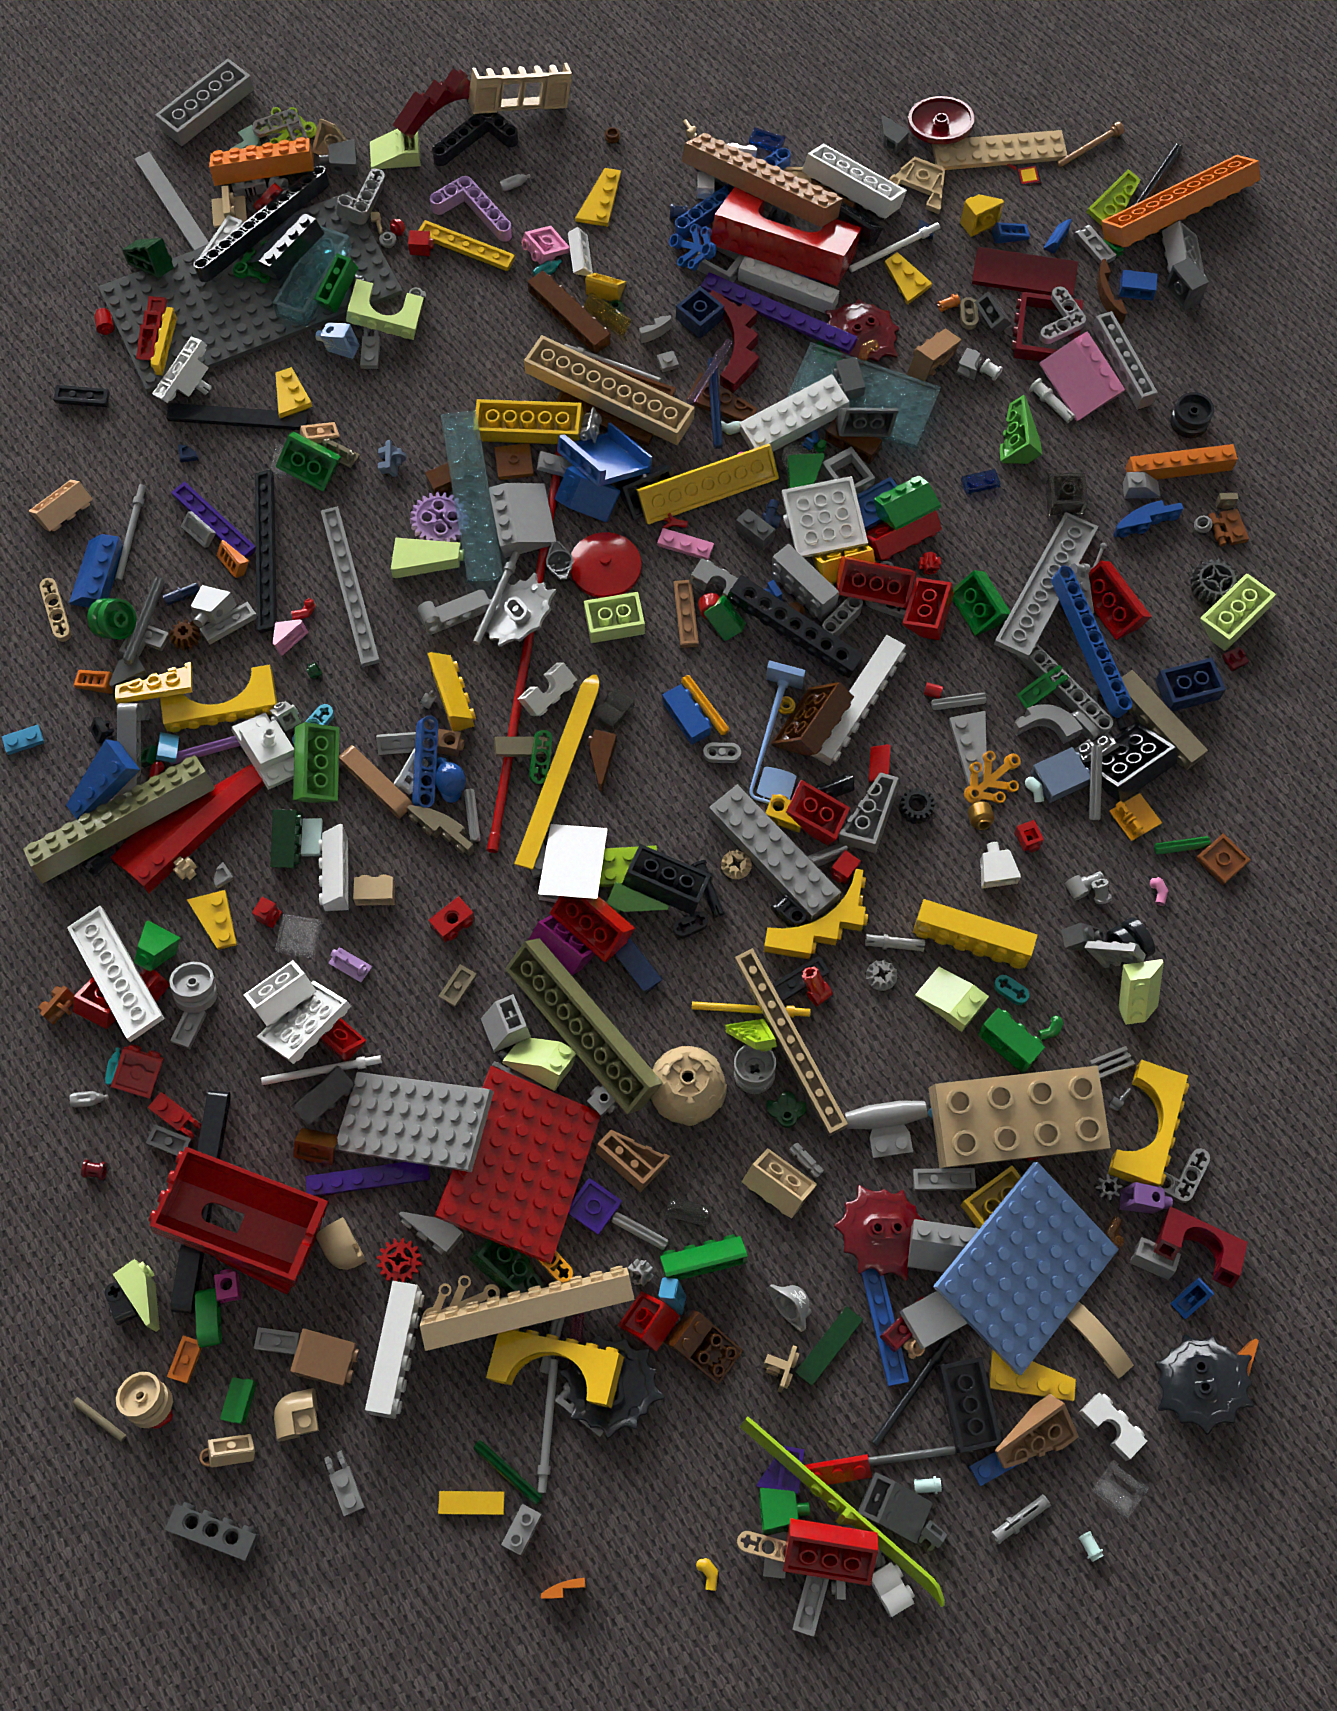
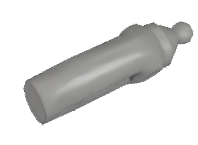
M516 174L500 181V186L503 191H509L521 186L527 178H530V174Z
M95 1091L73 1093L70 1095V1106L74 1108L94 1106L101 1103L104 1099H108L109 1096Z

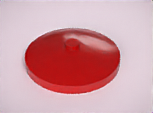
M601 532L592 534L581 540L571 553L573 557V567L570 574L572 580L581 591L593 597L604 598L622 595L637 583L641 574V557L638 549L630 540L616 533Z

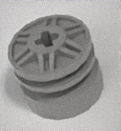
M749 1045L741 1047L734 1058V1079L737 1086L742 1091L750 1094H760L772 1086L776 1072V1058L773 1051L763 1052L755 1050Z

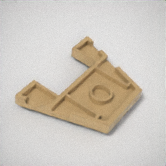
M914 157L896 175L893 174L889 181L898 186L902 184L930 195L925 209L937 214L940 213L945 168Z

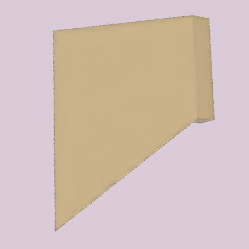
M319 119L312 152L318 155H328V146L330 144L347 141V139L335 124Z

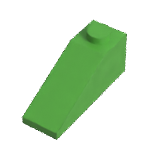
M615 882L606 902L617 913L620 910L630 912L668 910L669 905L618 882Z

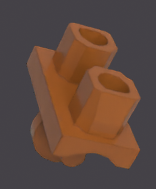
M64 985L62 988L56 986L51 991L53 996L49 1003L44 1001L38 1007L41 1011L40 1014L53 1025L64 1013L69 1016L72 1014L68 1008L73 1004L74 994Z

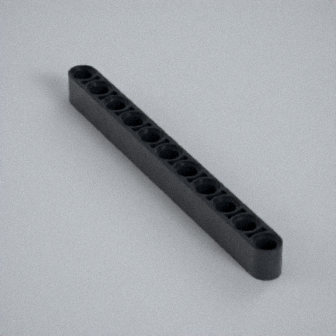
M314 167V171L306 173L194 262V267L201 282L212 280L325 190L330 184L325 167Z
M209 1090L206 1097L197 1151L217 1159H221L231 1100L230 1092ZM213 1203L207 1204L202 1210V1218L210 1223ZM183 1244L180 1246L170 1310L175 1313L193 1314L195 1311V1291L199 1289L204 1252Z

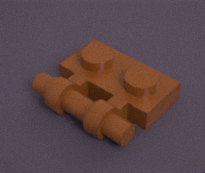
M1238 509L1220 512V519L1216 517L1215 513L1208 515L1212 520V528L1215 533L1214 538L1220 547L1227 544L1226 540H1229L1230 545L1248 542L1249 537Z

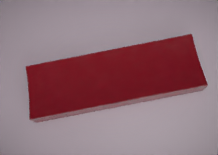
M978 247L972 284L1052 296V291L1056 287H1064L1073 298L1079 261Z

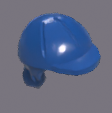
M437 758L436 766L439 767L436 769L435 785L446 802H456L465 788V773L460 766L448 762L446 758Z

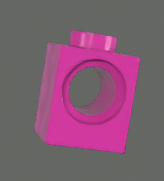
M232 1269L220 1271V1274L214 1275L217 1301L225 1303L242 1299L240 1279L237 1272ZM231 1280L232 1287L229 1290H224V1283Z

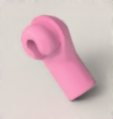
M1159 877L1152 878L1150 886L1153 889L1156 888L1158 892L1155 904L1164 906L1168 889L1163 879Z

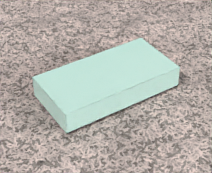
M322 818L303 819L301 856H321L319 840H322Z

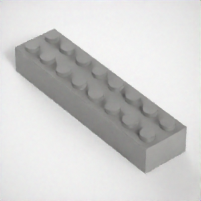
M738 784L709 807L708 816L742 852H745L757 868L782 894H788L804 909L806 919L810 923L839 900L841 891Z

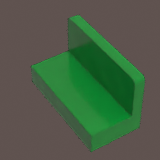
M725 595L718 599L716 605L704 612V615L724 641L742 632L746 624Z
M235 1377L231 1379L220 1417L221 1420L245 1426L257 1382L246 1378L245 1380Z

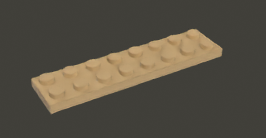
M1062 130L971 137L952 144H932L935 163L945 168V170L1059 161L1068 156Z

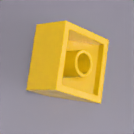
M980 194L968 198L964 202L960 224L970 237L993 227L996 222L999 223L1004 201Z

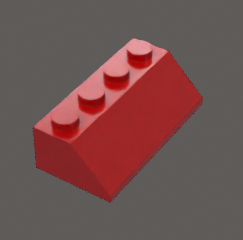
M935 510L898 530H894L887 523L883 522L866 531L868 546L874 551V557L884 561L890 559L891 555L905 551L911 545L921 543L926 537L935 536L936 532L942 530Z
M841 556L837 572V590L839 595L907 608L916 572L910 569Z
M1100 561L1090 570L1089 580L1094 611L1116 640L1139 629L1152 618L1111 562Z
M559 896L549 913L604 962H607L627 943L635 930V927L599 896L597 899Z
M790 1518L783 1571L871 1586L878 1554V1533Z

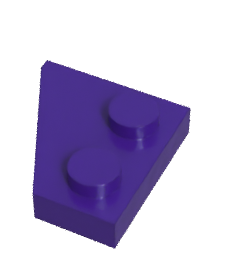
M783 1446L803 1463L804 1449ZM774 1458L757 1483V1487L794 1491L795 1494H798L800 1480Z

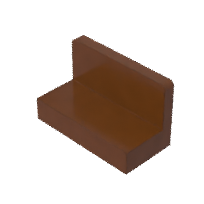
M301 1128L294 1140L293 1157L333 1165L338 1135Z

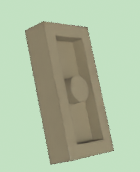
M460 964L439 994V999L456 1008L476 979L477 974Z

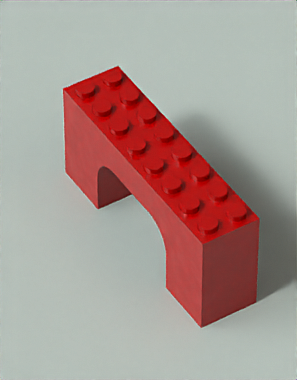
M733 188L715 213L711 242L716 247L838 286L855 257L862 227L834 219L824 225L820 231H801L762 217L765 201L739 188Z

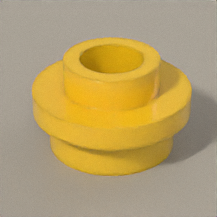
M784 696L779 712L788 715L795 710V702L792 698ZM787 704L789 708H784L783 705Z

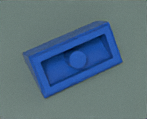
M1068 219L1056 227L1044 246L1045 250L1051 253L1057 251L1069 232L1072 219Z

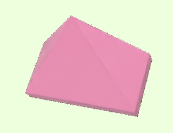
M300 619L275 623L273 644L282 656L309 632Z

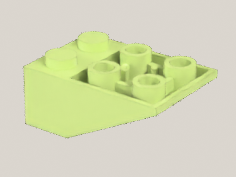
M396 129L370 141L371 169L421 166L418 131L412 139Z

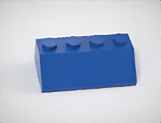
M100 534L89 540L69 601L70 605L90 607L98 599L109 598L123 549L120 537Z

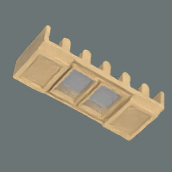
M564 63L562 72H558L555 65H550V73H543L539 66H534V73L527 74L525 68L520 66L518 67V74L511 75L506 67L502 68V75H495L491 68H487L486 76H479L476 68H472L468 103L473 114L567 108L572 72L567 63Z

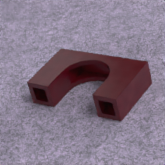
M1170 1206L1162 1218L1153 1252L1173 1261L1181 1249L1183 1240L1197 1241L1206 1246L1215 1258L1216 1264L1212 1280L1232 1289L1241 1276L1248 1242Z

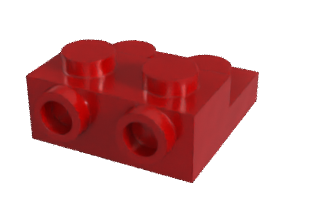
M130 1044L129 1047L125 1046L110 1087L150 1099L164 1058L160 1057L161 1053L149 1050V1053L141 1051L140 1046Z

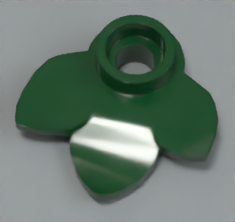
M788 1090L781 1093L778 1101L768 1100L766 1103L769 1115L777 1118L778 1123L784 1128L793 1127L797 1122V1118L804 1116L807 1109L806 1102H796L794 1094Z

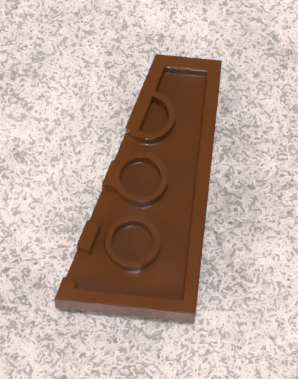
M700 372L686 398V403L711 411L709 379ZM719 386L721 416L735 421H743L757 414L756 407L740 397H735L728 389L724 390Z

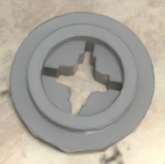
M876 960L869 965L866 971L867 982L876 990H888L897 981V969L894 968L892 963H888L885 960ZM879 968L883 973H888L885 975V981L882 977H876L879 974Z

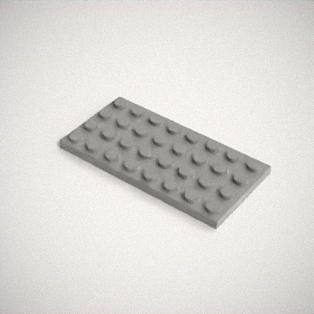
M357 1072L354 1081L355 1085L352 1087L353 1091L350 1094L337 1137V1151L472 1172L494 1091L484 1088Z

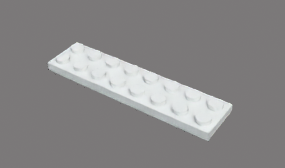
M98 906L67 927L124 1035L130 1042L165 1019L105 910L101 906Z

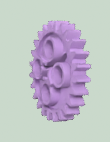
M437 492L436 496H433L431 493H429V498L423 496V502L417 500V505H413V511H411L412 518H410V523L412 524L411 529L415 530V536L420 535V540L456 542L457 539H462V534H466L469 516H466L467 510L464 509V504H459V499L453 501V495L447 498L445 492L443 496H440L439 492ZM449 518H454L456 520L450 521Z

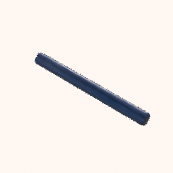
M710 357L707 363L713 447L721 449L723 447L717 359Z

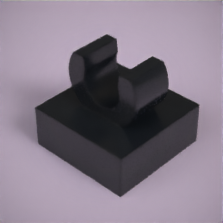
M101 716L95 717L90 726V731L97 744L103 743L106 737L111 736L114 732V728H107L110 725V721H103Z

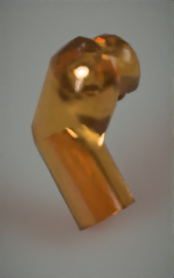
M871 339L863 343L858 360L866 362L869 352L879 349L878 341Z
M1113 1216L1106 1230V1235L1116 1247H1122L1124 1245V1238L1120 1236L1118 1230L1123 1221Z

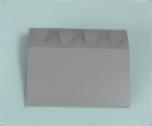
M504 483L489 487L499 544L505 558L511 557L513 551L522 554L551 546L552 542L556 541L545 484Z

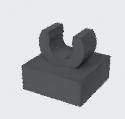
M929 1520L921 1532L922 1535L919 1542L922 1543L924 1539L929 1540L931 1545L928 1550L932 1551L935 1546L937 1548L941 1546L947 1533L933 1521Z

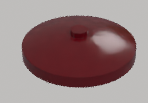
M934 96L919 101L911 108L908 126L912 134L924 142L936 145L952 144L963 140L972 132L974 113L965 102L948 96Z

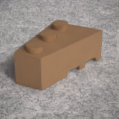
M946 328L940 333L937 332L933 338L927 339L922 346H918L914 350V357L907 376L921 386H924L929 375L933 376L936 373L934 370L939 365L943 366L957 352L961 339Z
M610 1130L597 1144L595 1153L639 1192H642L668 1164L670 1156L665 1153L663 1155L652 1150L647 1145L645 1147L634 1142L635 1140Z

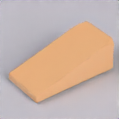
M335 422L303 425L300 427L299 432L300 435L317 444L323 442L324 439L329 438L332 440L340 437Z

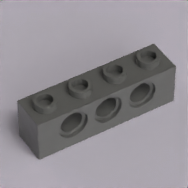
M186 1502L183 1505H175L165 1530L244 1561H250L260 1535L255 1534L256 1529L243 1525L241 1529L234 1526L236 1521L223 1517L222 1521L215 1519V1513L205 1509L202 1513L195 1511L196 1506ZM197 1517L198 1525L196 1528L191 1529L189 1521L191 1518ZM216 1524L218 1526V1533L211 1537L209 1535V1528ZM236 1532L238 1534V1541L231 1545L229 1536L231 1533Z

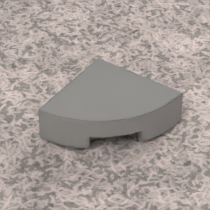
M224 862L217 867L214 876V884L217 889L234 879Z

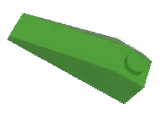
M1022 395L1009 404L1006 418L1008 428L1003 431L1005 441L1000 444V459L1002 463L1028 464L1042 455L1041 442L1026 396Z

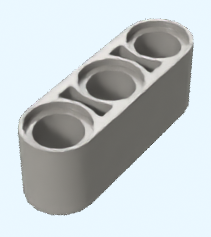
M848 597L824 621L822 628L826 630L832 629L833 631L829 632L838 637L860 615L863 604L862 599Z

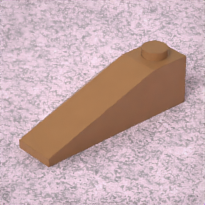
M1049 1394L1032 1406L995 1449V1452L1002 1467L1006 1469L1026 1462L1030 1457L1036 1455L1041 1457L1045 1455V1452L1061 1450L1079 1436L1065 1403Z

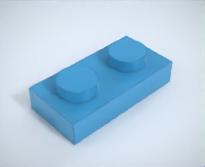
M39 725L2 736L8 755L45 743Z

